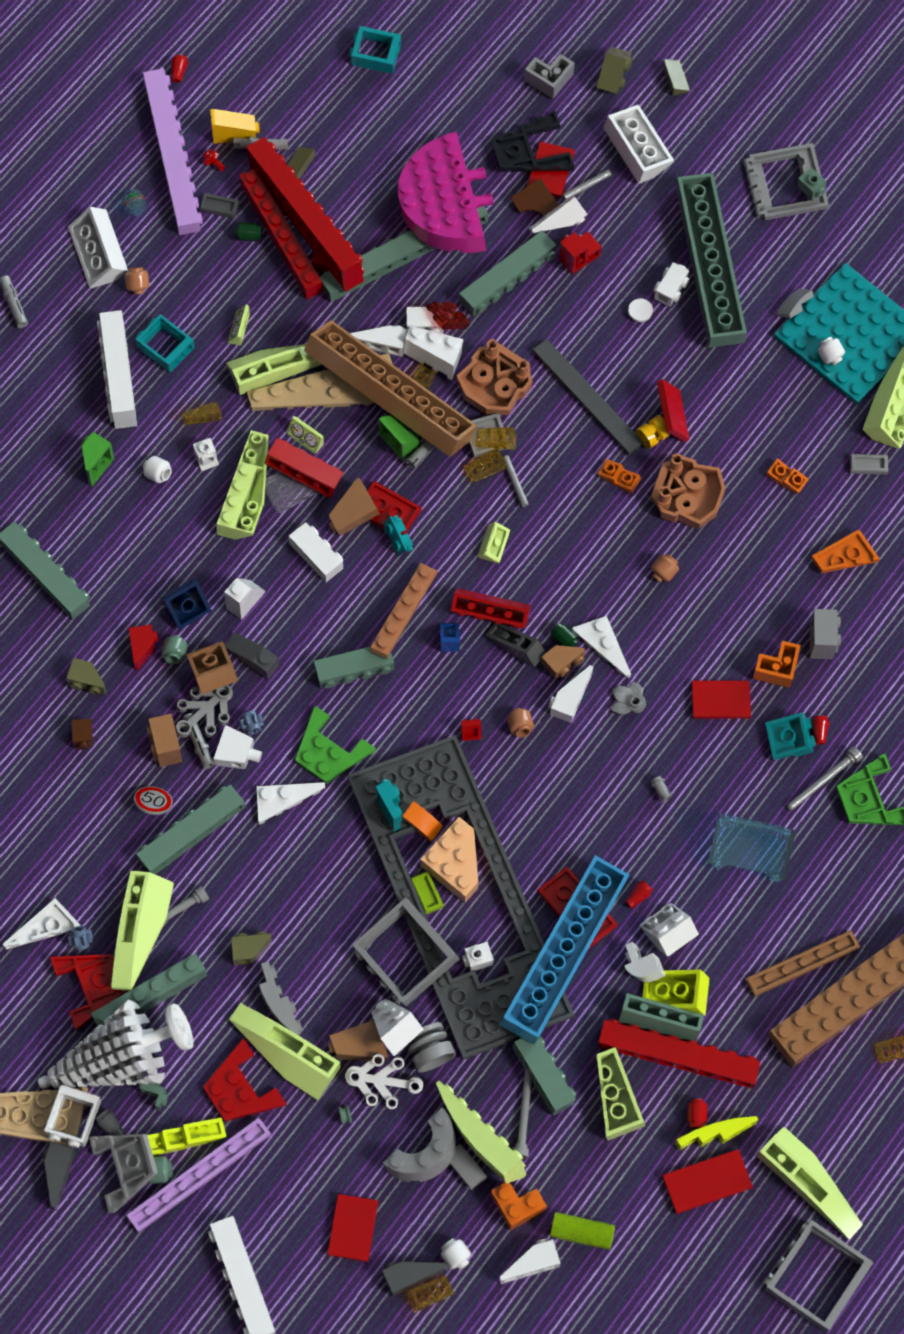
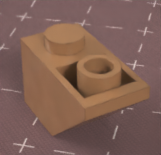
M556 645L541 657V665L555 680L559 677L563 678L570 672V668L574 665L578 666L584 661L586 650L581 647Z

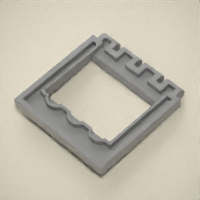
M813 143L751 154L749 158L743 160L746 173H748L749 187L752 188L750 191L753 203L756 204L754 207L757 218L764 217V220L828 209L829 204L826 192L821 197H816L813 201L807 197L808 201L772 207L762 164L797 158L801 175L812 167L821 176Z

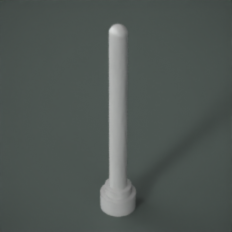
M855 746L851 747L842 761L788 803L787 808L789 810L795 809L850 763H858L863 758L861 752Z
M200 886L195 889V892L192 894L193 896L168 910L166 921L195 903L199 904L200 902L208 901L209 897L203 887Z
M528 1066L524 1073L518 1143L513 1147V1150L516 1149L523 1159H527L529 1156L526 1135L532 1079Z

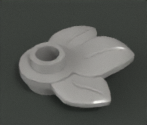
M631 683L629 688L618 686L613 689L614 697L617 700L611 707L613 712L620 715L628 714L631 711L640 713L646 707L643 689L638 683Z

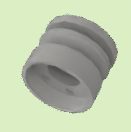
M440 1022L423 1026L424 1030L406 1045L409 1047L408 1052L410 1054L418 1053L414 1056L413 1062L420 1073L433 1070L447 1063L456 1055L450 1041L442 1042L447 1037V1033L442 1031L444 1027Z

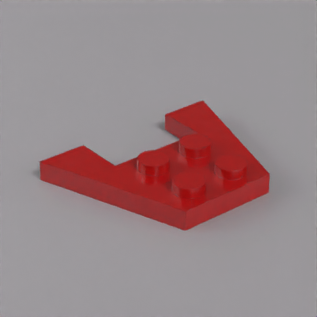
M113 954L50 957L57 977L76 970L88 1005L69 1011L76 1031L93 1019L92 1012L126 993V990L111 988L114 966Z
M244 1038L203 1086L206 1094L225 1122L287 1106L277 1088L258 1098L238 1066L254 1057V1053Z

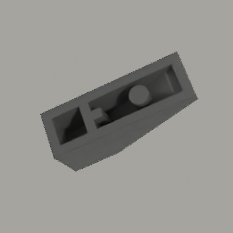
M494 623L485 635L486 638L515 658L533 667L537 665L541 657L546 653L538 639L504 624Z
M235 632L224 644L228 652L267 680L280 666L279 657L265 647Z
M50 1142L49 1147H46L44 1150L43 1159H45L50 1204L52 1209L57 1211L76 1152L74 1148Z
M394 1261L384 1266L385 1269L382 1270V1275L392 1296H395L448 1271L449 1266L447 1263L399 1262L396 1264Z

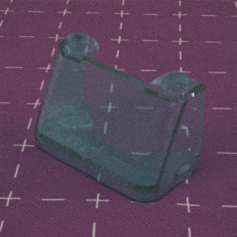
M718 813L708 863L711 864V867L723 869V866L729 865L766 873L770 880L780 882L781 879H786L795 830L775 824Z

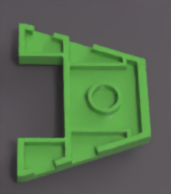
M315 706L295 763L322 782H325V784H328L353 765L360 763L368 755L375 753L376 748L364 739L359 741L351 753L339 747L319 732L330 716Z
M882 754L878 759L866 765L865 768L837 785L836 790L849 824L904 825V807L886 812L873 779L874 776L891 771L886 754Z

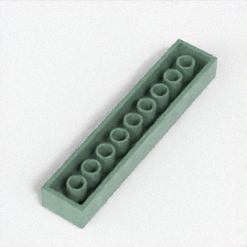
M706 173L678 177L676 192L708 347L745 343L747 331L714 174Z

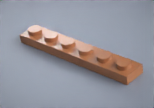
M420 563L371 645V652L385 659L389 657L437 576V570Z

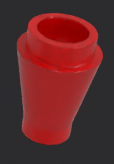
M183 55L173 56L171 59V81L175 83L182 82V77L188 65L187 57Z
M827 716L812 717V732L816 745L826 744L830 723Z
M644 880L636 882L624 901L633 909L636 905L650 897L653 889Z

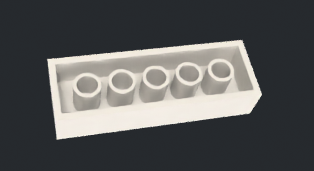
M122 310L100 313V320H97L110 423L114 422L115 429L137 426Z

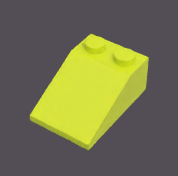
M702 970L664 971V977L652 982H644L642 998L706 1015L709 977Z

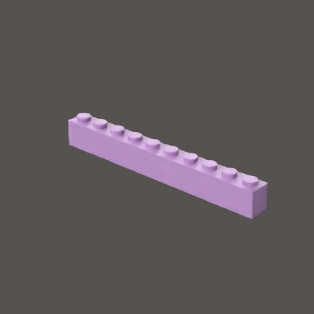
M164 68L143 72L179 235L201 231L200 224H203L202 215L197 213L196 208H199L198 198L193 196V193L196 192L195 185L189 179V177H192L191 168L186 166L188 155L187 151H183L182 148L185 146L183 135L179 136L181 125L180 121H176L175 116H178L177 107L172 105V101H174L173 90L168 88L171 85L170 77L165 75Z

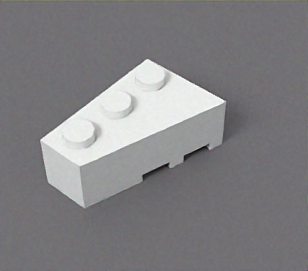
M410 326L405 338L404 354L422 364L425 362L432 366L434 371H441L447 375L448 379L452 380L462 354L463 339Z
M388 999L380 1001L371 1012L380 1038L393 1056L424 1030L410 1011Z

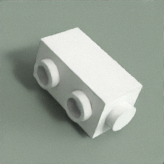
M673 262L670 268L667 267L665 269L662 281H658L655 285L654 299L671 307L673 302L679 300L681 289L686 288L690 281V278H688L689 270L685 266Z

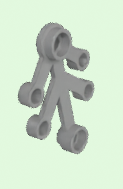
M226 685L201 694L198 687H193L190 690L191 699L198 700L201 696L212 698L209 701H187L180 699L176 706L179 712H186L187 709L199 710L187 721L181 720L177 723L176 734L183 738L189 736L191 728L206 715L204 734L209 738L214 737L217 731L214 726V707L218 703L220 704L218 723L220 725H227L229 723L230 716L228 714L227 701L233 695L231 687ZM193 692H198L199 695L195 696ZM220 692H225L226 695L222 696ZM179 704H185L186 707L181 708ZM221 717H226L227 720H226V721H223V720H221L220 718H221ZM180 729H185L186 732L183 733L180 731ZM212 729L214 732L209 733L207 730Z

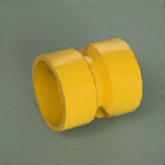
M656 415L649 420V424L645 423L636 429L637 436L643 441V445L647 449L653 448L659 443V440L663 441L671 435L666 431L664 418L660 415Z

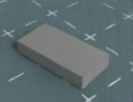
M850 454V474L887 475L888 455Z

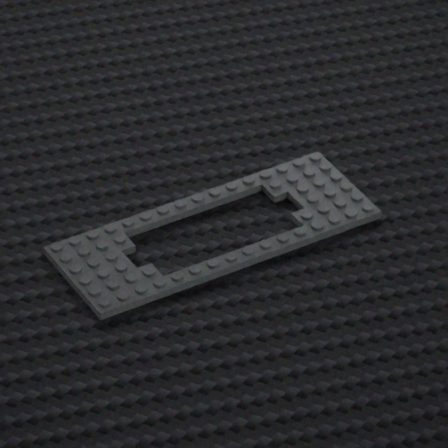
M456 735L347 775L398 903L406 897L427 922L428 919L395 841L397 838L416 832V829L402 819L401 829L395 832L392 830L376 801L375 787L384 779L390 780L392 785L396 784L400 792L398 796L400 798L399 807L402 811L401 817L413 801L426 811L439 807L444 820L467 813L525 951L505 958L504 963L509 974L480 984L474 970L452 978L449 970H447L432 983V986L463 1060L521 1038L499 1024L545 944ZM407 911L403 915L429 975L444 961L443 955L438 945ZM565 991L544 1029L575 1016Z

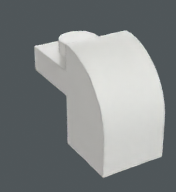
M633 942L625 945L628 951L625 954L629 961L625 968L637 980L652 982L665 976L660 959L654 953L642 958L637 945Z

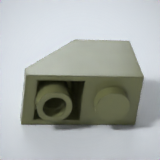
M73 658L66 678L68 685L75 690L85 689L94 695H105V684L92 662Z
M257 932L255 935L248 936L245 933H241L231 937L234 965L254 964L272 943L271 933Z

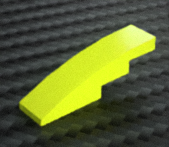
M756 1116L742 1117L716 1122L682 1136L676 1140L675 1145L680 1151L695 1141L702 1147L716 1138L723 1144L756 1125L758 1118Z
M222 1118L184 1124L179 1128L162 1130L161 1133L147 1136L152 1154L157 1156L226 1138Z

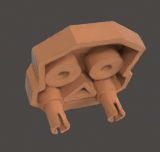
M490 339L487 342V346L479 347L471 357V363L456 376V381L465 401L488 415L499 413V415H510L518 399H523L530 391L533 382L530 374V363L499 344L498 341L495 342V339Z
M677 453L673 454L671 461L662 464L651 495V501L657 506L661 518L674 523L680 521L697 529H700L717 516L726 489L721 470L718 467L696 464L694 459ZM696 479L698 482L694 483L692 480ZM687 503L689 507H685L683 504Z

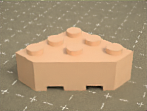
M458 817L420 859V866L464 903L478 889V873L474 829Z

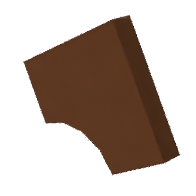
M541 178L510 197L520 214L526 211H534L544 217L559 206Z

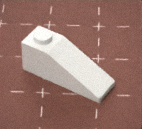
M570 196L528 229L530 232L536 233L573 226L574 224L577 226L585 220L584 217L588 214L574 196Z
M389 325L350 334L374 351L403 357L408 329L402 326Z
M588 666L560 689L556 697L552 696L548 706L551 708L550 715L572 723L592 676L594 666Z
M547 1238L537 1241L536 1245H533L500 1276V1284L560 1267V1260L554 1241H548Z

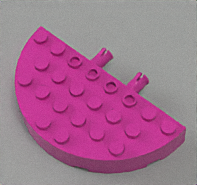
M457 132L449 133L430 141L416 151L405 164L398 182L401 213L407 227L416 234V237L432 247L452 252V250H462V253L486 251V245L477 209L478 207L493 205L492 193L479 196L473 195L470 183L471 181L487 178L485 167L472 170L466 169Z

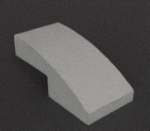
M809 289L796 290L781 305L777 316L792 318L802 312L801 304L814 297L813 291Z
M461 1144L456 1146V1151L450 1165L472 1190L484 1181L487 1176Z

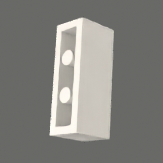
M305 522L289 535V544L325 582L343 570L342 556L338 552L334 553L326 539L322 540L319 537V533L314 526L310 527Z

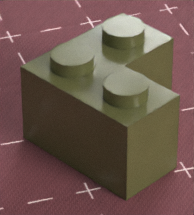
M611 47L606 52L597 88L616 94L620 89L623 90L626 79H623L624 73L628 72L633 62V58H630L632 52Z

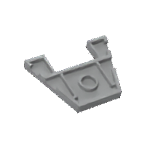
M147 1134L89 1137L93 1155H99L108 1150L112 1151L121 1184L120 1189L104 1195L109 1213L117 1212L158 1174Z

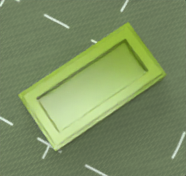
M428 871L411 878L426 915L444 908Z

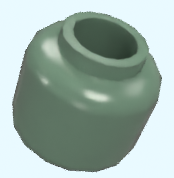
M178 635L167 637L164 639L162 646V658L169 664L182 662L186 657L187 642Z
M165 1156L154 1157L158 1174L149 1183L168 1182L169 1177L173 1176L172 1161H168Z

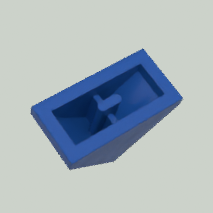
M440 623V652H459V623Z

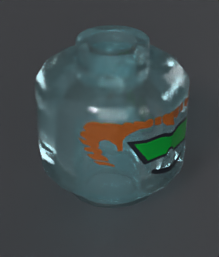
M129 189L123 194L121 203L128 215L138 216L145 212L147 201L140 190Z

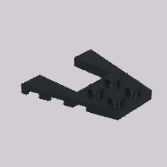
M552 111L546 117L541 116L537 118L535 122L529 125L524 124L518 130L508 131L491 139V145L500 172L575 171V165L570 152L535 160L527 137L560 129V122L556 111Z

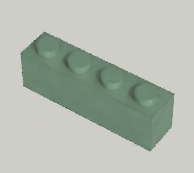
M370 647L315 660L314 669L320 688L325 687L329 689L336 684L352 683L355 679H368L379 673L382 675L388 674L391 670H394V661L391 653L385 659L371 652Z
M627 993L619 1022L633 1024L646 1030H655L663 1035H674L684 1041L693 1040L697 1042L704 1015Z
M539 1036L535 1044L521 1038L514 1042L512 1049L524 1069L527 1070V1066L530 1069L532 1082L552 1116L574 1105L576 1093L571 1086L568 1087L563 1071L561 1069L558 1070L555 1065L554 1056L551 1052L548 1053L544 1047L545 1042L543 1038Z

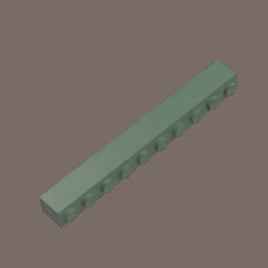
M484 206L478 207V215L481 225L488 222V212ZM412 230L405 231L399 237L389 239L385 244L374 247L368 253L360 255L363 260L364 282L345 292L332 274L327 271L320 277L322 290L329 301L333 302L436 248L421 241Z

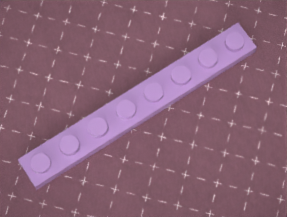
M257 1118L127 1214V1218L138 1233H140L271 1136L270 1131L260 1118Z

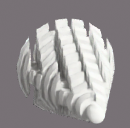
M128 1000L104 1020V1026L101 1024L97 1026L93 1033H90L84 1041L75 1046L76 1051L74 1049L66 1054L68 1059L63 1057L57 1062V1067L52 1066L48 1070V1076L40 1077L38 1084L42 1089L48 1088L50 1085L54 1088H60L61 1085L74 1088L76 1086L75 1083H77L78 1087H87L88 1085L92 1087L100 1085L111 1086L112 1084L119 1086L125 1085L124 1081H126L127 1085H136L137 1083L160 1084L164 1080L165 1072L158 1074L157 1069L165 1066L163 1057L153 1058L152 1054L162 1051L159 1042L171 1037L180 1049L184 1051L190 1050L193 1047V1035L188 1020L182 1009L173 1003L166 1008L167 1026L155 1031L153 1028L142 1030L141 1025L148 1024L150 1021L146 1014L136 1015L135 1010L140 1009V1007L135 1002Z

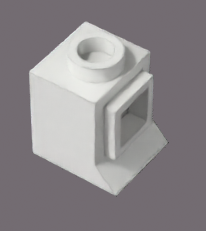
M211 438L193 444L194 455L201 471L219 465Z

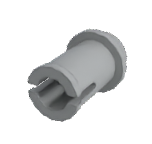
M658 776L651 781V787L656 790L661 802H665L672 797V794L664 783L665 779Z

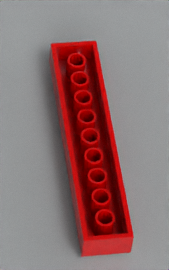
M263 137L248 145L246 150L250 169H257L275 202L317 254L342 289L346 292L364 282L363 260L360 254L353 251L351 243L343 238L339 228H335L331 217L324 214L321 204L314 201L312 193L305 189L304 183L300 178H296L292 167L286 165L285 159L281 154L278 155L274 144L268 142Z

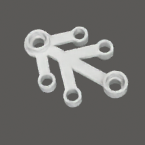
M376 1053L366 1064L361 1067L352 1066L348 1068L345 1074L347 1083L351 1086L359 1087L366 1097V1103L369 1106L377 1104L378 1096L371 1092L365 1082L375 1085L386 1100V1106L389 1109L397 1107L398 1099L392 1096L385 1085L406 1088L413 1094L420 1093L423 1089V1081L417 1076L411 1077L409 1080L386 1077L396 1069L403 1068L404 1059L400 1056L395 1057L389 1065L375 1075L367 1074L373 1067L381 1066L384 1063V1056ZM375 1057H381L382 1062L376 1063L374 1060ZM396 1060H401L402 1065L396 1066L394 1062ZM353 1073H357L359 1075V1078L357 1080H354L351 1077ZM412 1083H417L419 1088L413 1089L411 1087ZM374 1096L376 1101L371 1103L368 1098ZM390 1099L396 1101L394 1106L389 1105L388 1101Z

